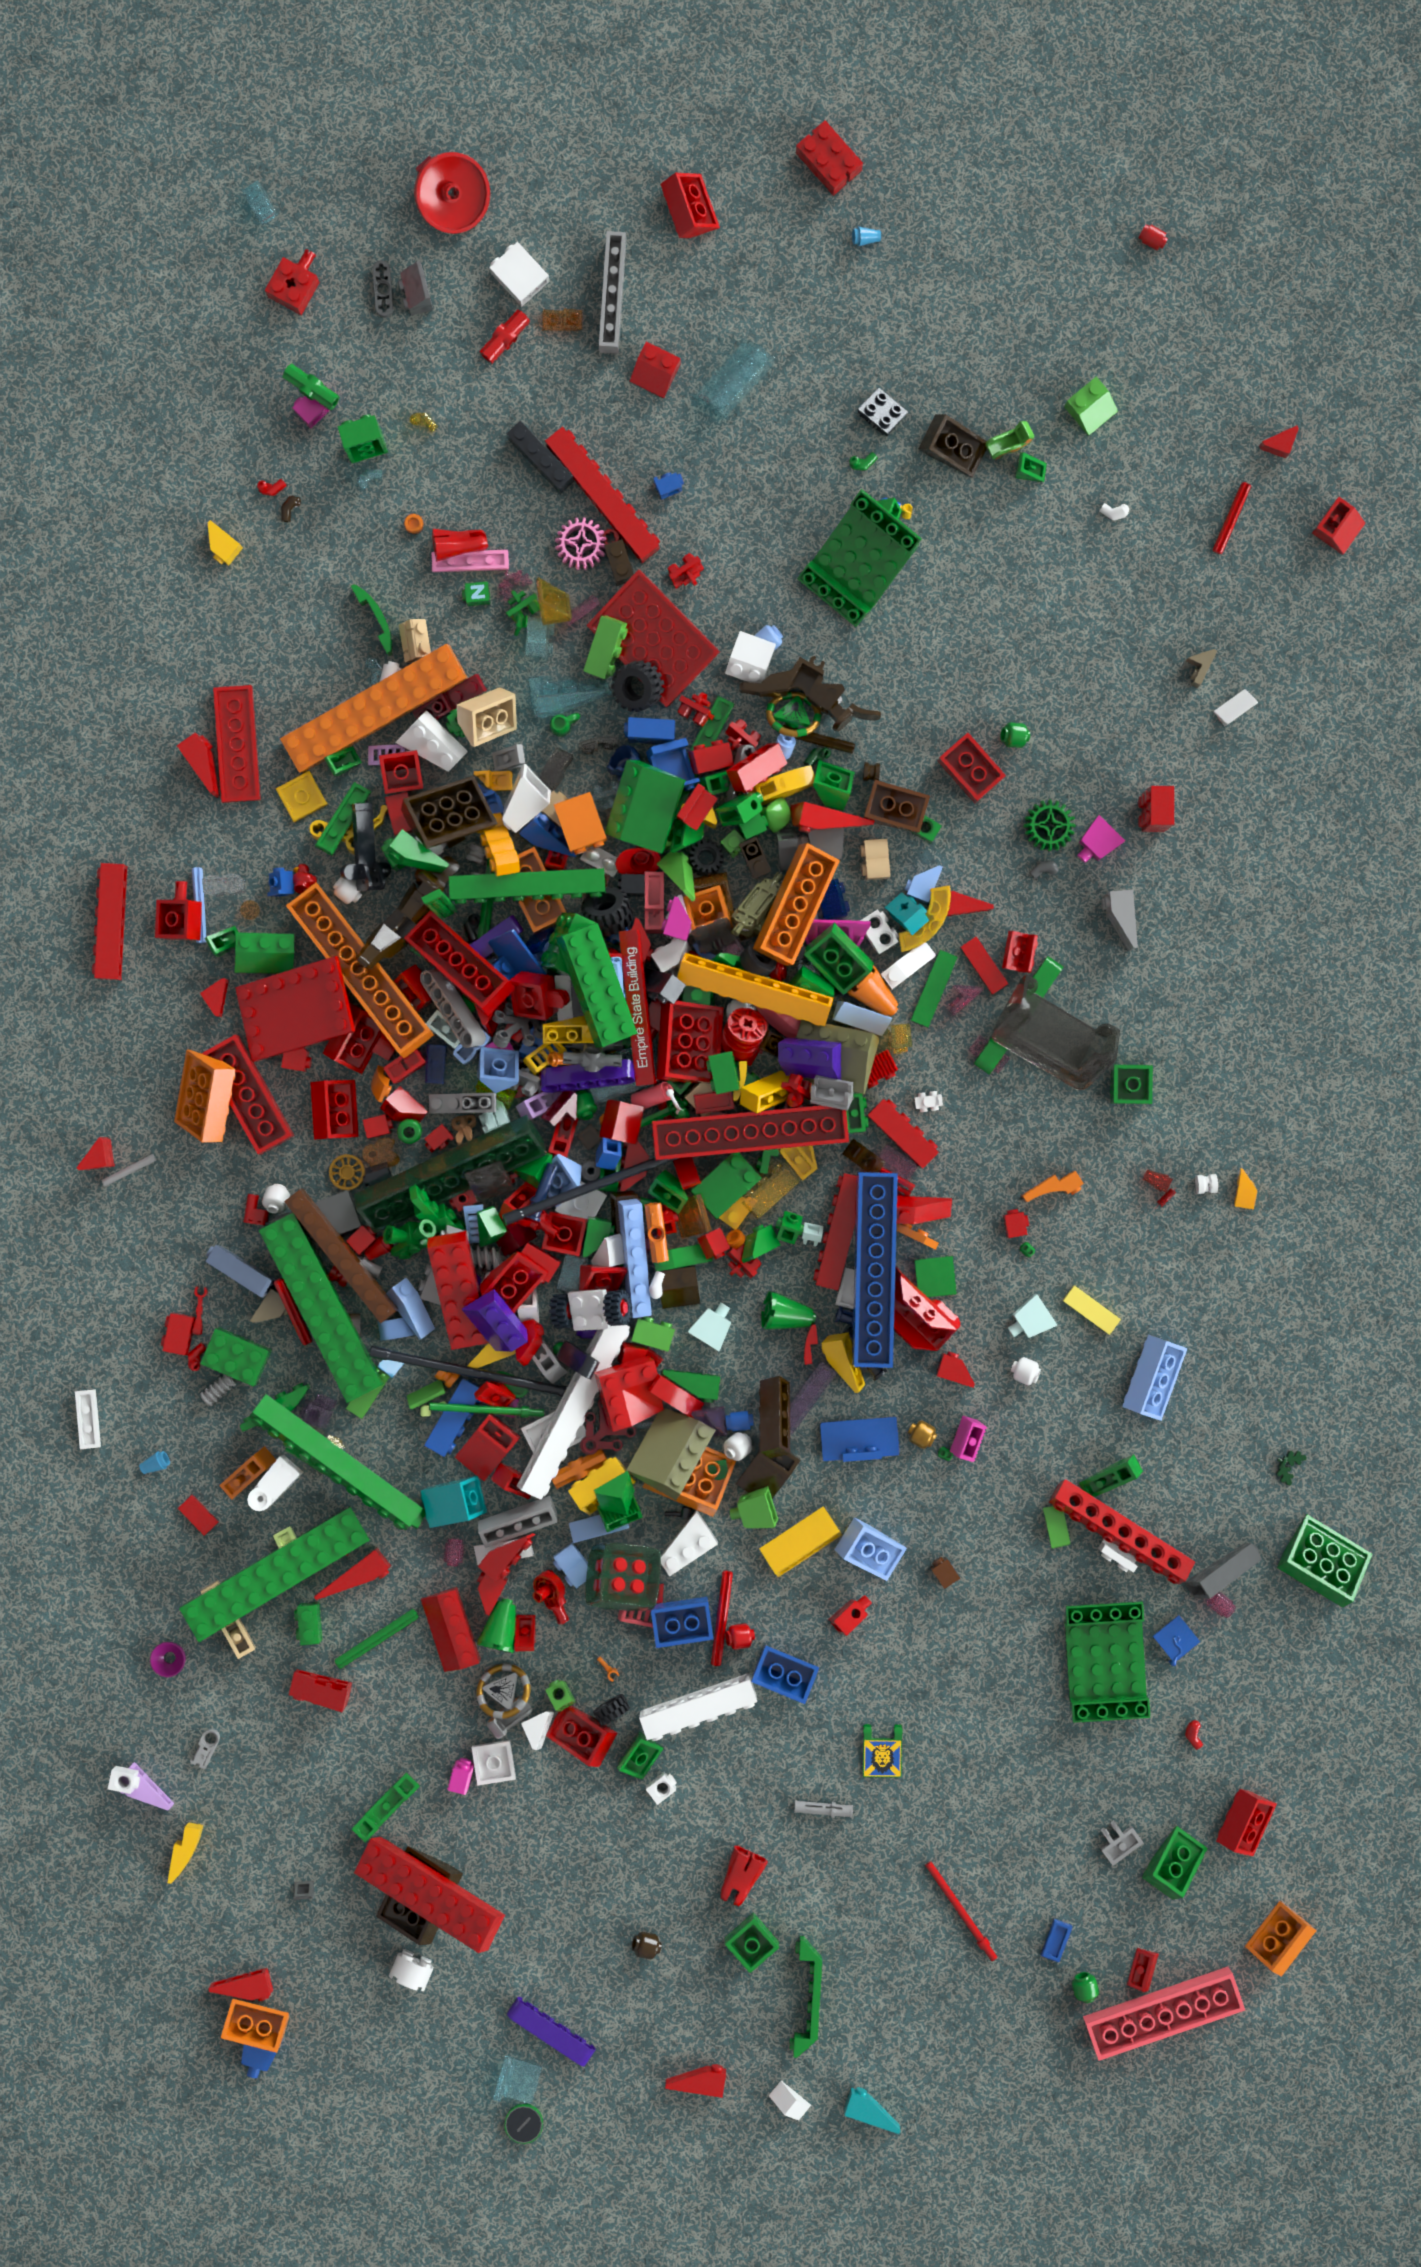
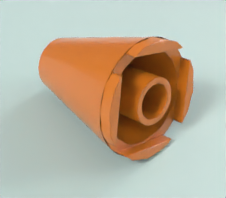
M874 965L872 972L847 992L850 996L879 1014L891 1017L898 1010V1002Z

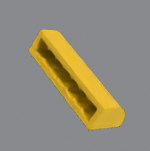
M823 1506L759 1549L775 1575L780 1577L842 1536V1533Z

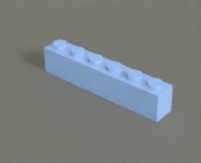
M637 1198L618 1201L620 1232L625 1262L623 1266L627 1267L628 1270L625 1275V1288L629 1294L628 1297L631 1298L629 1302L632 1303L630 1307L632 1313L630 1315L632 1318L651 1316L642 1203Z

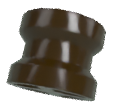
M864 762L863 781H879L880 763L872 765Z

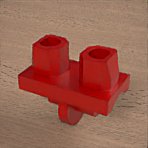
M691 553L683 557L682 560L685 565L679 568L677 564H672L667 568L675 588L682 584L686 586L690 582L693 586H696L697 582L695 579L704 570L698 556L694 557Z
M703 692L699 696L693 694L692 699L696 702L681 695L679 699L681 705L678 709L680 716L688 719L692 711L696 712L692 721L701 727L704 726L708 719L713 720L714 715L711 714V711L703 707L710 706V702L707 701V694Z
M742 719L735 723L732 721L725 732L729 736L728 741L733 744L731 751H734L741 745H752L756 749L761 735L754 730L748 735L744 731L748 725Z
M790 1074L788 1083L782 1082L781 1088L790 1093L787 1097V1104L792 1108H797L803 1103V1097L811 1100L810 1088L812 1083L803 1080L801 1075Z
M744 1244L737 1249H731L727 1255L737 1266L730 1261L727 1264L732 1269L729 1274L733 1276L736 1273L741 1278L745 1273L750 1279L754 1277L762 1263L757 1258L749 1262H742Z

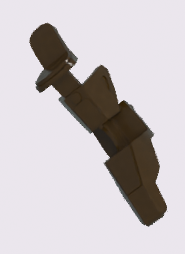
M815 656L811 657L809 662L799 657L791 670L770 674L760 684L742 682L739 685L741 693L759 697H783L788 695L792 688H799L804 691L809 703L824 714L830 715L835 721L832 729L837 732L842 730L852 720V717L871 721L881 718V712L862 709L853 703L845 710L840 705L842 702L841 695L845 691L842 684H822L825 662L821 661V664L816 666L813 663L816 660Z
M450 856L443 857L442 859L449 864L443 873L430 872L428 870L419 872L417 876L423 881L420 887L417 889L416 884L413 882L402 898L399 907L384 923L381 922L367 938L365 946L356 956L357 961L361 965L371 969L382 958H391L402 948L407 947L408 942L404 937L430 911L421 897L437 889H440L442 892L444 891L449 881V876H454L459 869V864Z

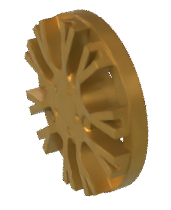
M344 1154L332 1161L329 1167V1177L337 1188L352 1190L363 1182L365 1167L359 1158L354 1155ZM345 1157H347L348 1165H345L344 1163ZM351 1158L357 1161L353 1166L350 1165ZM340 1160L342 1167H338L335 1163ZM360 1164L361 1168L355 1170L354 1167ZM336 1168L339 1169V1172H332V1170ZM357 1171H362L361 1178L356 1177L355 1173ZM339 1174L340 1179L335 1181L333 1175ZM355 1177L358 1183H355L352 1178ZM344 1179L345 1181L343 1185L340 1186L339 1184L341 1180ZM347 1180L351 1181V1187H346Z

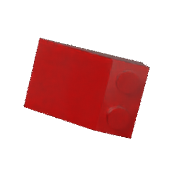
M195 732L179 743L177 747L208 791L218 798L220 792L214 754L210 750L213 746L203 735L199 736Z
M517 1251L492 1270L480 1284L481 1296L495 1289L512 1312L515 1313L546 1277L548 1272Z
M569 1706L558 1712L546 1737L587 1766L600 1767L618 1733L607 1725L601 1726L597 1719L573 1706Z

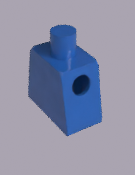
M243 2045L241 2063L249 2066L247 2076L258 2078L260 2070L268 2071L276 2053Z

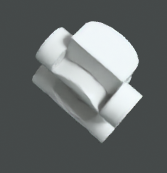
M937 1091L929 1092V1096H926L925 1093H918V1097L914 1098L915 1107L920 1109V1112H927L928 1107H931V1111L939 1110V1106H943L942 1095H937Z

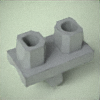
M522 1067L521 1070L519 1069L518 1084L509 1089L516 1090L521 1085L523 1086L522 1093L531 1098L535 1092L541 1093L542 1091L540 1074L534 1076L528 1067L527 1069Z

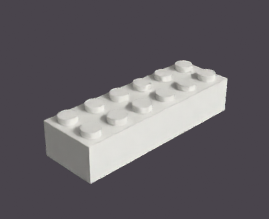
M747 1673L641 1710L639 1719L646 1739L657 1741L663 1738L664 1734L670 1733V1735L681 1732V1729L684 1727L694 1728L700 1725L699 1722L705 1720L711 1722L718 1719L719 1715L725 1714L728 1716L734 1714L736 1709L742 1707L744 1709L751 1708L757 1702V1694L751 1682L750 1674Z

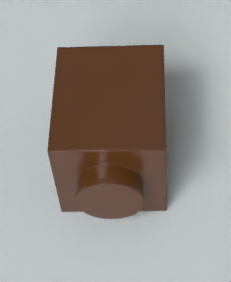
M939 1557L932 1562L933 1566L930 1568L944 1589L960 1579L947 1557Z

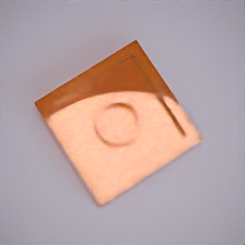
M701 1194L688 1197L686 1204L678 1214L679 1221L677 1223L682 1239L712 1231Z

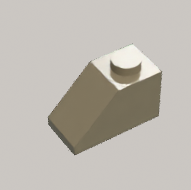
M270 1289L250 1321L252 1323L288 1315L277 1289Z

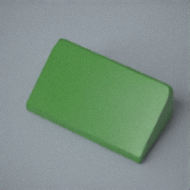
M437 1380L408 1394L407 1400L410 1409H414L445 1394L447 1390L442 1380Z

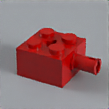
M305 249L298 263H293L283 257L265 289L268 298L302 316L320 283L317 275L308 271L316 255L311 251L309 253V250Z
M175 881V898L173 900L156 899L155 938L200 940L202 902L186 899L188 882Z

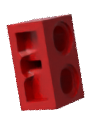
M417 1048L405 1058L399 1056L383 1067L393 1084H398L428 1062Z

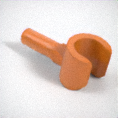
M600 1656L597 1660L607 1671L608 1679L613 1682L614 1679L610 1674L614 1672L619 1676V1672L616 1668L608 1666Z

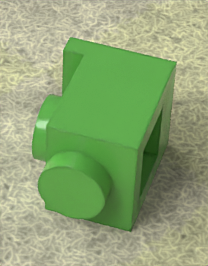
M734 829L720 842V845L734 858L741 852L739 843L745 840Z

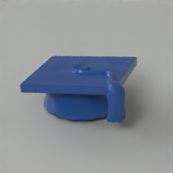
M1179 1615L1153 1635L1154 1639L1170 1657L1171 1660L1168 1662L1172 1666H1176L1177 1660L1200 1643Z

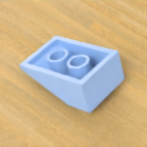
M854 1517L834 1550L844 1560L887 1581L907 1548Z

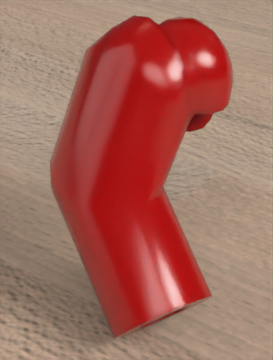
M202 1342L188 1353V1367L192 1371L200 1369V1355L207 1349Z
M1192 1720L1187 1725L1185 1736L1195 1750H1198L1203 1746V1743L1197 1737L1201 1725L1197 1720Z

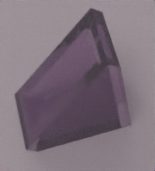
M724 1406L706 1407L692 1411L691 1415L695 1419L715 1429L712 1437L727 1436Z

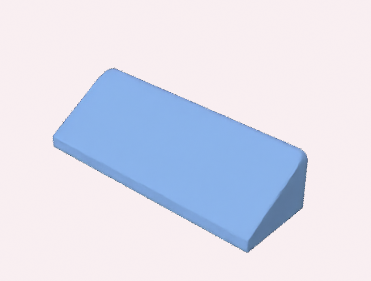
M837 1001L832 1020L883 1036L892 1018L847 1002Z
M600 1515L570 1522L569 1527L573 1543L628 1529L629 1524L607 1532Z

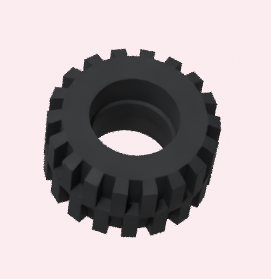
M643 660L624 665L621 669L617 670L616 675L612 678L614 683L611 684V689H614L612 695L617 697L615 700L617 704L621 703L623 709L628 707L630 712L634 710L635 712H640L658 703L657 701L662 697L660 694L664 692V688L661 687L664 684V680L660 679L662 676L661 672H656L658 668L656 666L651 667L650 662L644 663ZM633 676L643 682V696H639L633 691L631 686Z
M607 887L606 894H602V897L592 898L588 894L582 902L583 905H581L583 917L598 923L602 936L607 935L608 937L613 934H619V931H624L625 927H628L633 920V912L628 896L622 889L619 890L617 887Z

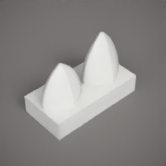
M593 846L586 848V852L580 858V860L596 869L604 868L605 873L613 878L618 871L615 865L617 857L601 848L594 849Z

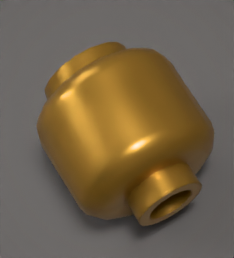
M923 1420L918 1421L917 1424L913 1423L907 1432L911 1434L909 1441L921 1449H925L927 1446L930 1448L938 1435L935 1433V1427Z

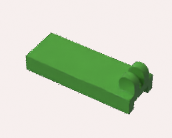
M376 1365L375 1367L384 1384L352 1400L346 1408L361 1419H363L390 1378L389 1375Z

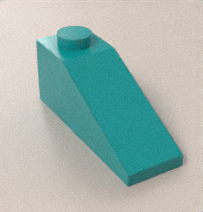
M861 2087L850 2089L844 2106V2116L900 2134L899 2123L865 2089Z

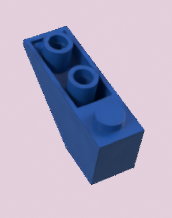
M541 812L524 825L519 832L521 836L534 846L572 857L577 856L575 853H570L562 828L554 824Z

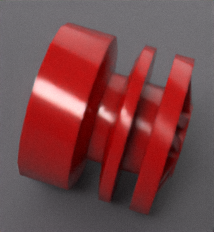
M751 1008L734 1010L730 1014L722 1032L721 1046L725 1052L732 1051L736 1059H748L754 1056L767 1031V1023L764 1017Z

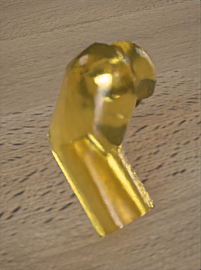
M414 413L409 419L412 425L426 426L431 433L439 427L427 413Z

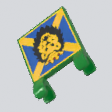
M864 1724L863 1777H901L903 1732L901 1725H894V1738H871V1725Z

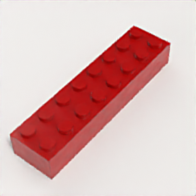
M382 1837L370 1838L354 1871V1874L477 1953L489 1950L505 1917V1914Z

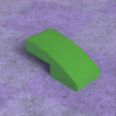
M1053 1506L1043 1508L1051 1549L1070 1545L1064 1511H1058Z

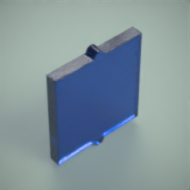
M553 928L531 935L525 945L532 955L541 952L549 941L550 935L554 932Z

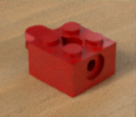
M521 971L509 980L515 988L510 993L515 1016L547 1020L559 1011L558 1008L562 1009L570 1002L569 993L563 989H556L554 977L551 975Z

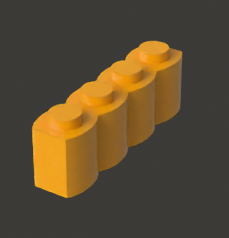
M501 812L493 813L498 823L497 826L477 832V834H481L480 841L481 845L485 846L486 858H490V869L495 871L496 876L520 872L519 858L509 836L508 829L503 824V816Z

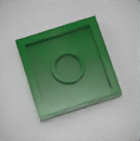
M953 1256L914 1260L917 1288L927 1297L957 1294Z

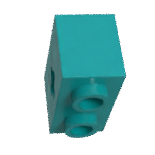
M902 892L885 907L890 916L911 935L915 934L929 921L925 915L926 909L920 903L917 905L912 896L907 897Z

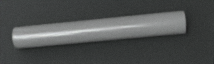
M151 1154L101 1181L106 1187L156 1161L154 1154Z

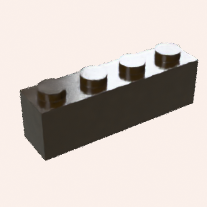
M781 1376L761 1380L759 1389L760 1453L771 1459L790 1454V1382Z

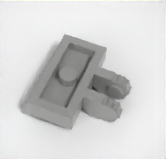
M1113 1820L1111 1826L1118 1833V1836L1112 1839L1107 1829L1102 1828L1101 1832L1109 1842L1100 1848L1112 1866L1144 1844L1132 1826L1122 1832Z

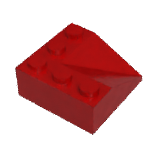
M649 1355L594 1373L608 1427L613 1432L633 1426L664 1410L662 1399L648 1391L658 1376L654 1359Z

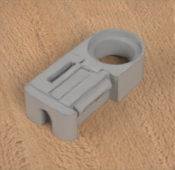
M208 1729L203 1733L194 1759L190 1760L191 1764H198L202 1769L208 1766L220 1740V1734L217 1730ZM213 1733L216 1736V1741L214 1743L207 1742L206 1734Z

